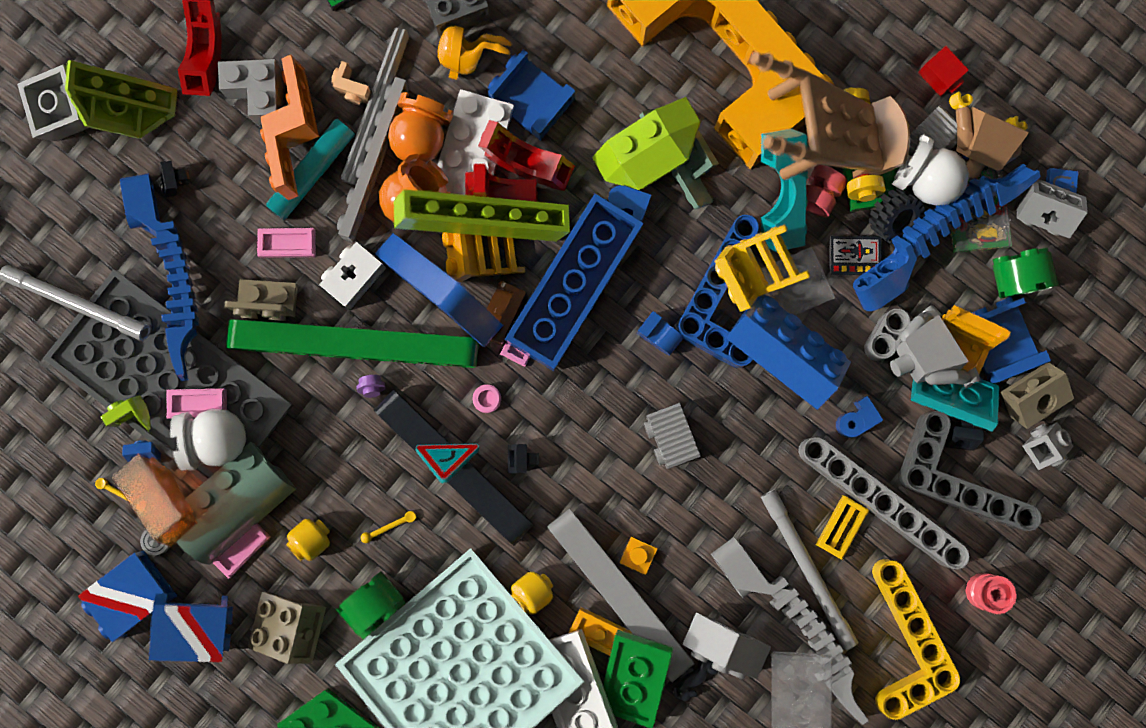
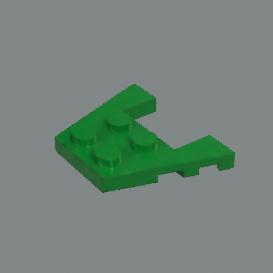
M328 688L277 724L278 728H379L373 722L363 718L353 707Z

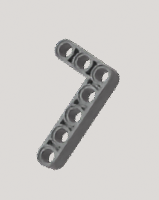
M940 411L927 412L919 417L899 473V481L904 488L1013 529L1031 531L1039 527L1042 519L1041 513L1033 505L937 471L936 468L950 430L951 422L947 414ZM931 417L936 418L939 423V427L935 432L928 425ZM923 443L930 450L928 457L925 459L919 452V448ZM914 470L918 471L921 477L917 485H913L910 481V474ZM941 480L947 484V491L944 495H941L937 490V485ZM968 490H971L974 494V501L970 505L964 499L965 493ZM995 500H998L1001 505V510L997 515L992 511V504ZM1023 510L1028 515V520L1025 524H1021L1019 520V515Z

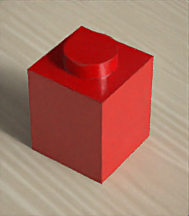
M945 46L918 73L939 96H942L947 90L953 93L965 82L962 77L967 73L968 68Z

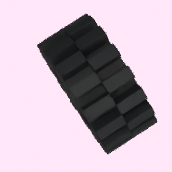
M897 188L896 192L890 190L889 196L882 195L881 203L878 201L875 203L877 209L871 210L870 214L873 217L869 218V223L872 224L870 227L876 234L890 244H893L891 239L895 236L903 237L902 229L907 226L912 227L914 225L913 221L918 217L924 218L925 214L922 212L925 211V207L912 194Z

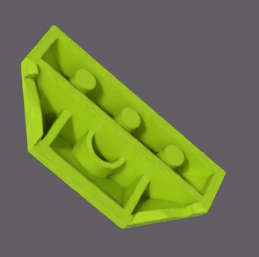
M72 60L68 61L65 91L84 126L129 137L142 138L166 120L175 116L177 88Z
M684 97L653 110L607 140L592 158L606 182L642 190L689 160L701 121L688 98Z

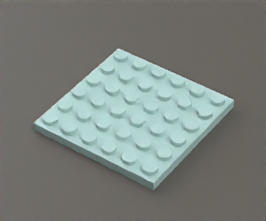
M471 548L335 664L385 728H534L584 683Z

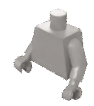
M931 305L916 316L901 332V343L896 348L899 358L890 362L891 369L898 377L909 372L916 383L926 381L930 385L964 384L965 388H969L973 383L981 380L976 367L968 372L961 370L968 360L940 316L943 315Z

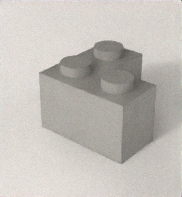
M275 59L218 62L219 90L227 99H248V116L256 125H262L261 116L283 108L282 69Z
M699 613L695 614L682 644L692 650L691 656L703 662H707L709 659L713 661L712 667L725 674L730 673L743 680L746 675L758 679L771 646L747 634L733 630Z

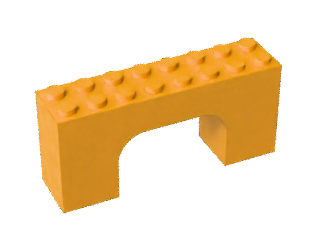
M608 0L607 2L608 8L642 47L676 19L692 16L707 22L748 68L753 86L720 113L714 129L750 170L761 161V134L791 128L798 130L806 123L800 86L774 101L771 100L768 96V90L788 79H783L779 76V73L770 70L767 72L761 71L757 65L750 62L751 55L754 52L761 54L770 53L774 59L782 62L786 60L791 61L795 67L806 70L834 85L828 75L821 74L815 67L813 58L808 53H803L799 49L793 35L783 31L778 25L776 16L771 11H766L760 5L759 0Z

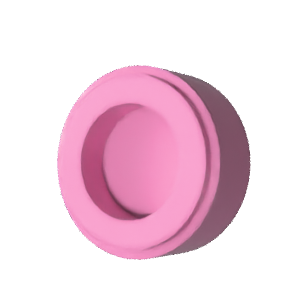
M482 385L473 394L474 406L483 413H492L501 404V394L492 385Z

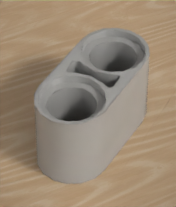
M893 309L879 318L865 343L864 349L868 358L874 361H881L895 353L896 348L901 342V332L910 323L908 313L902 309ZM890 316L898 319V330H894L889 326L888 320ZM877 340L885 344L886 351L884 354H879L875 350V342Z

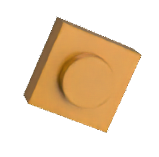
M630 537L619 563L646 575L657 548L634 537Z

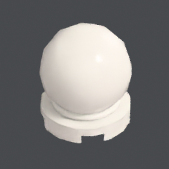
M923 134L915 143L918 145L913 157L908 155L906 164L899 167L892 185L901 190L911 185L914 195L922 202L935 206L948 205L958 200L967 187L969 172L966 162L954 151L945 148L933 150L934 139Z
M209 409L201 412L195 419L190 413L184 412L180 415H174L171 421L170 434L171 437H177L179 451H173V455L181 471L196 470L200 462L208 466H222L238 457L246 442L244 425L236 415L228 410Z

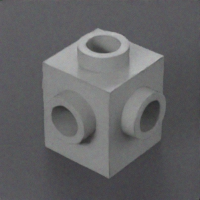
M1058 422L1048 427L1046 424H1042L1030 431L1032 436L1024 443L1023 448L1038 470L1049 465L1057 466L1068 459L1067 454L1073 448L1072 440L1068 432L1062 429Z

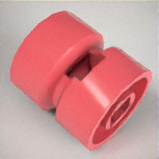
M818 164L814 167L808 178L810 185H806L808 200L806 210L821 217H828L837 203L835 197H839L842 194L848 181L844 175L835 169Z
M984 572L978 573L970 578L966 586L967 599L978 609L994 614H1002L1009 611L1015 604L1017 596L1015 587L1005 577Z

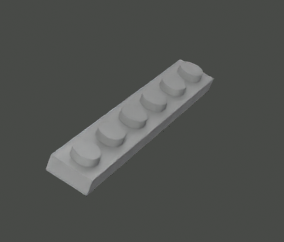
M395 77L393 84H389L386 88L384 95L386 103L383 111L379 110L377 113L375 134L368 138L365 151L368 153L365 161L360 162L358 165L356 186L350 189L346 203L349 204L345 214H341L338 220V234L344 240L353 243L390 144L388 139L389 127L395 116L399 115L402 111L398 107V100L401 93H408L409 91L406 80Z

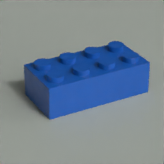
M765 294L757 297L752 307L742 314L726 337L727 340L817 410L839 388L851 363L842 351L834 349L824 341L819 333L811 331L802 324L796 315L789 314L779 306L773 297L766 296Z

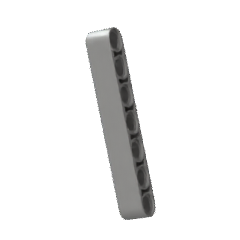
M816 437L808 438L801 442L799 455L804 462L862 506L869 509L870 512L937 563L952 569H961L967 565L969 552L964 545L828 442ZM812 442L816 443L820 448L819 456L815 459L811 458L807 452L808 446ZM834 460L840 461L843 466V470L838 476L831 472V464ZM859 477L865 482V489L861 493L856 492L854 489V482ZM881 495L886 496L888 499V506L885 510H880L877 506V500ZM907 512L911 517V523L908 527L904 528L900 523V518ZM928 530H931L934 535V540L930 545H926L924 542V534ZM951 548H954L957 552V558L954 562L950 563L947 559V553Z
M570 508L547 526L633 635L674 648L667 674L671 682L675 681L695 664Z

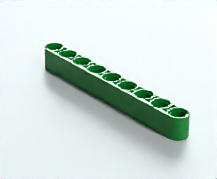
M229 320L226 348L241 351L477 368L479 343L471 337Z

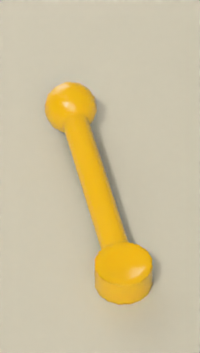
M99 478L95 482L96 488L106 489L136 505L141 512L146 511L149 507L146 501H139L109 485L108 480L105 478Z
M408 511L404 517L371 533L365 532L361 535V541L367 544L371 542L372 538L405 522H413L416 519V514L413 511Z

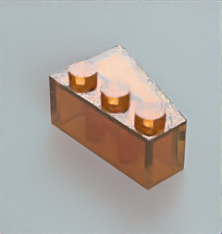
M138 453L112 476L154 541L171 547L197 524L192 513L193 508L185 500L170 469L163 466L154 457L149 459Z

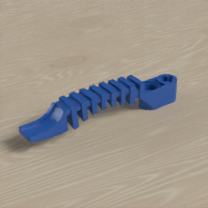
M1022 164L1006 176L998 179H989L985 176H982L979 180L974 178L969 181L970 185L966 187L958 200L948 205H937L934 210L929 209L924 212V218L918 217L913 221L914 225L912 227L907 226L902 229L904 233L902 238L895 236L891 239L895 247L893 254L854 281L853 288L862 308L866 311L878 310L908 289L909 278L917 257L921 255L926 258L930 255L926 241L934 247L940 244L936 232H939L944 237L950 234L947 224L949 223L956 229L961 225L959 217L968 222L972 219L971 212L978 218L984 215L983 210L989 215L996 212L994 196L997 195L999 205L1004 206L1034 184L1041 177L1038 170L1033 171L1027 168L1025 164Z
M147 173L120 178L124 209L130 229L141 227L157 237L152 238L151 243L156 247L159 257L164 260V269L169 271L167 281L172 284V287L167 289L168 295L172 296L173 300L166 301V308L171 310V314H163L162 322L167 323V328H165L166 339L176 375L181 381H186L189 379L185 354L189 343L197 336L196 326H199V318L196 315L198 310L194 302L196 299L195 292L192 289L193 282L189 275L190 269L186 263L187 259L183 251V243L173 221L160 223L151 175Z

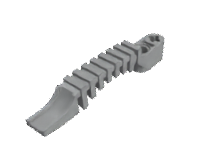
M734 537L711 553L717 565L742 598L751 592L770 594L774 598L770 601L773 608L775 607L779 610L788 603V606L782 609L785 616L788 615L789 618H792L797 613H800L792 620L800 628L809 624L801 629L804 636H808L811 639L808 641V644L816 650L813 657L821 664L820 667L815 669L818 675H822L823 679L828 678L825 682L840 703L862 725L868 722V719L852 696L851 683L854 673L849 666L851 664L849 658L841 654L843 652L841 646L833 642L835 638L830 632L824 630L826 629L824 623L819 619H815L818 617L812 609L806 608L808 606L806 601L797 597L799 594L795 588L791 586L784 588L788 585V582L781 576L771 583L767 582Z

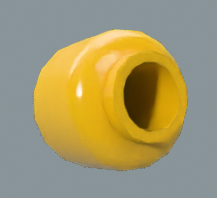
M303 519L287 534L289 542L286 546L300 561L303 559L312 561L328 548L330 542L326 535L330 531L319 519L316 522L311 519Z
M528 572L512 585L511 596L525 613L535 615L551 602L553 598L551 591L553 584L545 574L539 575L536 572Z

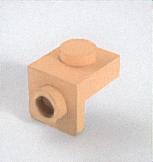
M342 61L340 67L335 68L332 75V84L335 91L352 104L360 105L361 102L368 104L372 93L369 86L349 80L352 70L347 62Z

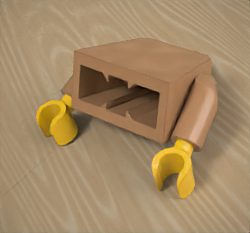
M957 92L950 97V105L956 110L957 152L969 158L966 166L970 178L978 179L985 165L1000 171L1005 165L1020 156L1022 142L1029 133L1025 131L1028 127L1025 121L1018 122V116L1003 121L974 107L970 109L967 107L973 101V97L970 94H966L961 98V92Z

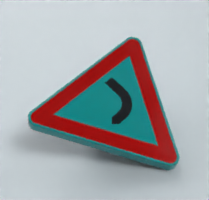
M478 444L416 446L418 455L441 483H447L479 451Z

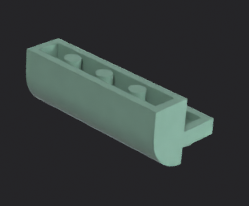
M250 442L243 448L235 460L224 464L162 519L175 534L176 538L174 540L188 555L200 563L210 565L220 554L222 555L245 535L253 525L261 521L297 488L279 467L270 463L255 443Z

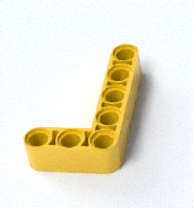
M881 559L873 566V577L921 668L913 674L883 688L875 697V704L878 710L888 718L898 720L956 690L960 683V677L902 565L896 561ZM891 565L894 569V575L890 580L886 581L883 577V570ZM905 591L907 602L903 606H899L896 601L897 596L900 592ZM914 618H919L921 626L919 630L912 632L910 623ZM932 644L934 646V653L931 657L925 658L924 649L927 645ZM946 670L948 674L947 680L939 684L937 681L938 675ZM916 684H921V694L917 697H913V687ZM896 697V707L892 710H887V700Z

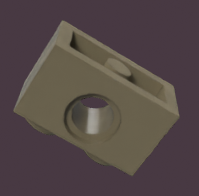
M1049 362L1001 391L1009 416L1026 429L1074 399L1066 373Z

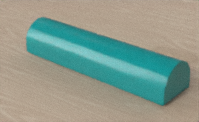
M335 119L293 170L298 197L287 200L279 192H275L266 203V206L285 221L355 134L339 119Z

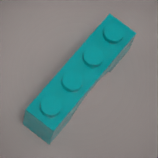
M792 128L761 134V162L773 167L778 172L781 180V191L775 206L761 217V234L770 231L773 227L785 224L788 230L780 235L787 249L805 246V235L807 234L806 207L808 205L806 180L808 179V170L783 180L780 176V170L797 161L786 154H773L771 150L764 148L762 143L766 136L774 138L781 136L787 142L793 144L803 143L809 148L807 134ZM766 239L765 242L768 248L777 252L772 239Z

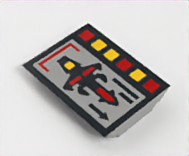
M880 236L830 237L829 267L831 275H862L881 262Z

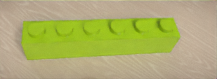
M404 189L394 199V228L556 242L570 233L569 205Z

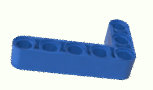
M741 215L734 221L677 324V331L684 337L683 340L735 368H742L753 359L747 355L744 362L737 361L733 356L736 346L726 339L730 332L709 321L727 289L725 281L721 285L714 284L710 279V275L713 272H717L715 260L726 246L735 245L741 240L750 239L757 234L759 229L758 222L750 215ZM739 224H746L749 226L751 234L748 236L741 235L738 232L737 226ZM706 296L711 301V307L709 309H701L697 304V298ZM687 320L694 321L697 324V333L689 334L685 332L683 323ZM710 334H718L721 337V347L714 348L709 344L708 337Z
M394 233L376 251L375 255L383 263L443 310L483 347L503 327L463 286Z

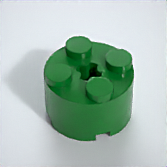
M1035 248L1020 252L1021 256L1008 255L993 259L994 265L992 267L1000 299L1059 286L1052 254L1048 251V248Z
M380 571L371 578L369 583L362 585L336 610L357 636L364 640L403 607L406 602L385 574Z

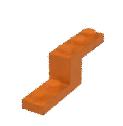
M292 55L281 58L283 65L281 75L284 83L287 85L288 93L286 94V100L289 105L261 116L263 129L260 130V133L266 144L267 152L265 153V159L271 170V176L269 177L271 187L287 200L298 197L289 149L315 139L319 135L305 69Z

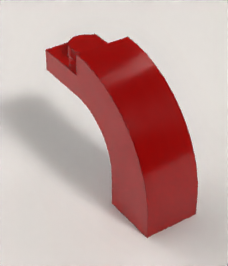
M182 0L187 27L186 52L178 68L182 94L211 96L218 78V62H220L222 34L220 13L215 11L214 0Z
M492 120L488 121L478 144L485 151L484 156L499 166L523 178L536 179L538 184L565 191L575 167L563 155L534 147L514 136L499 122Z
M474 164L473 172H465V195L538 202L536 179L517 180L495 177L488 172L486 164Z

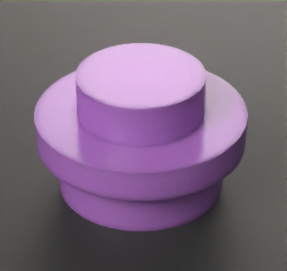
M379 375L363 376L359 378V384L356 386L357 392L363 394L366 398L377 397L380 395V392L385 390V383Z

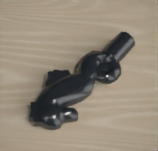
M709 659L707 662L699 660L696 670L689 668L681 675V680L677 687L674 688L673 696L682 701H688L690 697L698 696L697 691L690 689L703 683L707 672L716 675L720 671L712 667L713 661Z

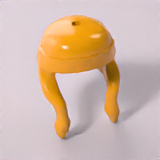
M450 26L443 32L440 38L438 59L444 67L450 69L448 78L457 80L459 73L467 75L474 72L484 48L510 55V50L503 45L511 47L512 44L502 36L483 34L476 41L468 42L464 38L463 27Z

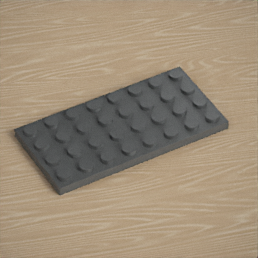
M113 269L89 301L122 316H128L149 325L150 334L147 339L140 341L120 332L114 327L78 313L43 358L106 408L116 401H126L129 398L140 395L149 411L151 429L148 431L135 416L126 421V423L174 460L173 451H179L177 437H171L170 434L172 419L167 418V390L227 389V410L236 415L245 428L246 442L244 447L253 442L259 449L294 406L198 331L197 336L189 343L185 354L189 380L181 381L176 375L169 354L165 331L167 323L162 322V315L171 314V311L115 269ZM200 462L196 470L188 471L202 482H205L222 466H208Z

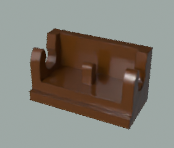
M503 281L498 283L487 307V310L503 325L491 339L502 346L527 298L525 291Z

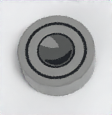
M162 526L150 527L141 536V547L150 555L163 554L171 547V533Z

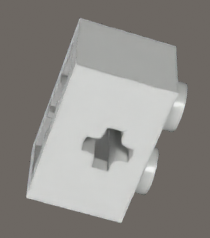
M357 242L353 246H347L340 254L341 260L335 267L331 266L323 273L321 277L323 281L319 284L349 310L386 269L379 260ZM348 270L354 272L356 275L354 279L346 275Z

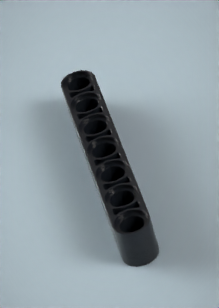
M394 389L374 409L375 413L415 452L417 445L450 444ZM469 461L447 482L513 546L534 526Z

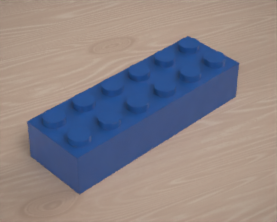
M594 194L506 336V343L554 371L641 230L643 222Z

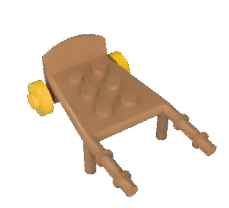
M754 52L750 57L752 64L757 65L761 71L767 72L770 70L779 73L781 78L788 79L768 90V96L771 100L774 101L799 86L801 88L810 149L803 143L793 144L787 142L781 136L775 138L766 136L762 143L763 147L771 150L773 154H786L797 161L780 170L781 178L787 180L818 164L857 169L852 173L853 180L849 181L846 185L849 199L867 202L882 195L886 189L884 178L879 175L906 164L909 153V123L899 103L891 96L871 103L869 92L866 89L847 88L842 90L806 70L795 67L791 61L786 60L782 62L774 59L770 53L761 54Z

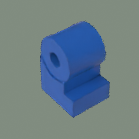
M619 185L609 192L608 202L642 222L651 195Z
M652 311L636 333L669 356L684 338L654 311Z
M868 396L854 402L857 408L856 411L844 413L837 418L836 429L840 435L856 437L883 421Z

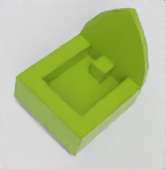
M140 395L129 398L126 401L119 400L108 406V412L100 416L105 425L109 427H118L135 416L148 431L151 429L149 411Z

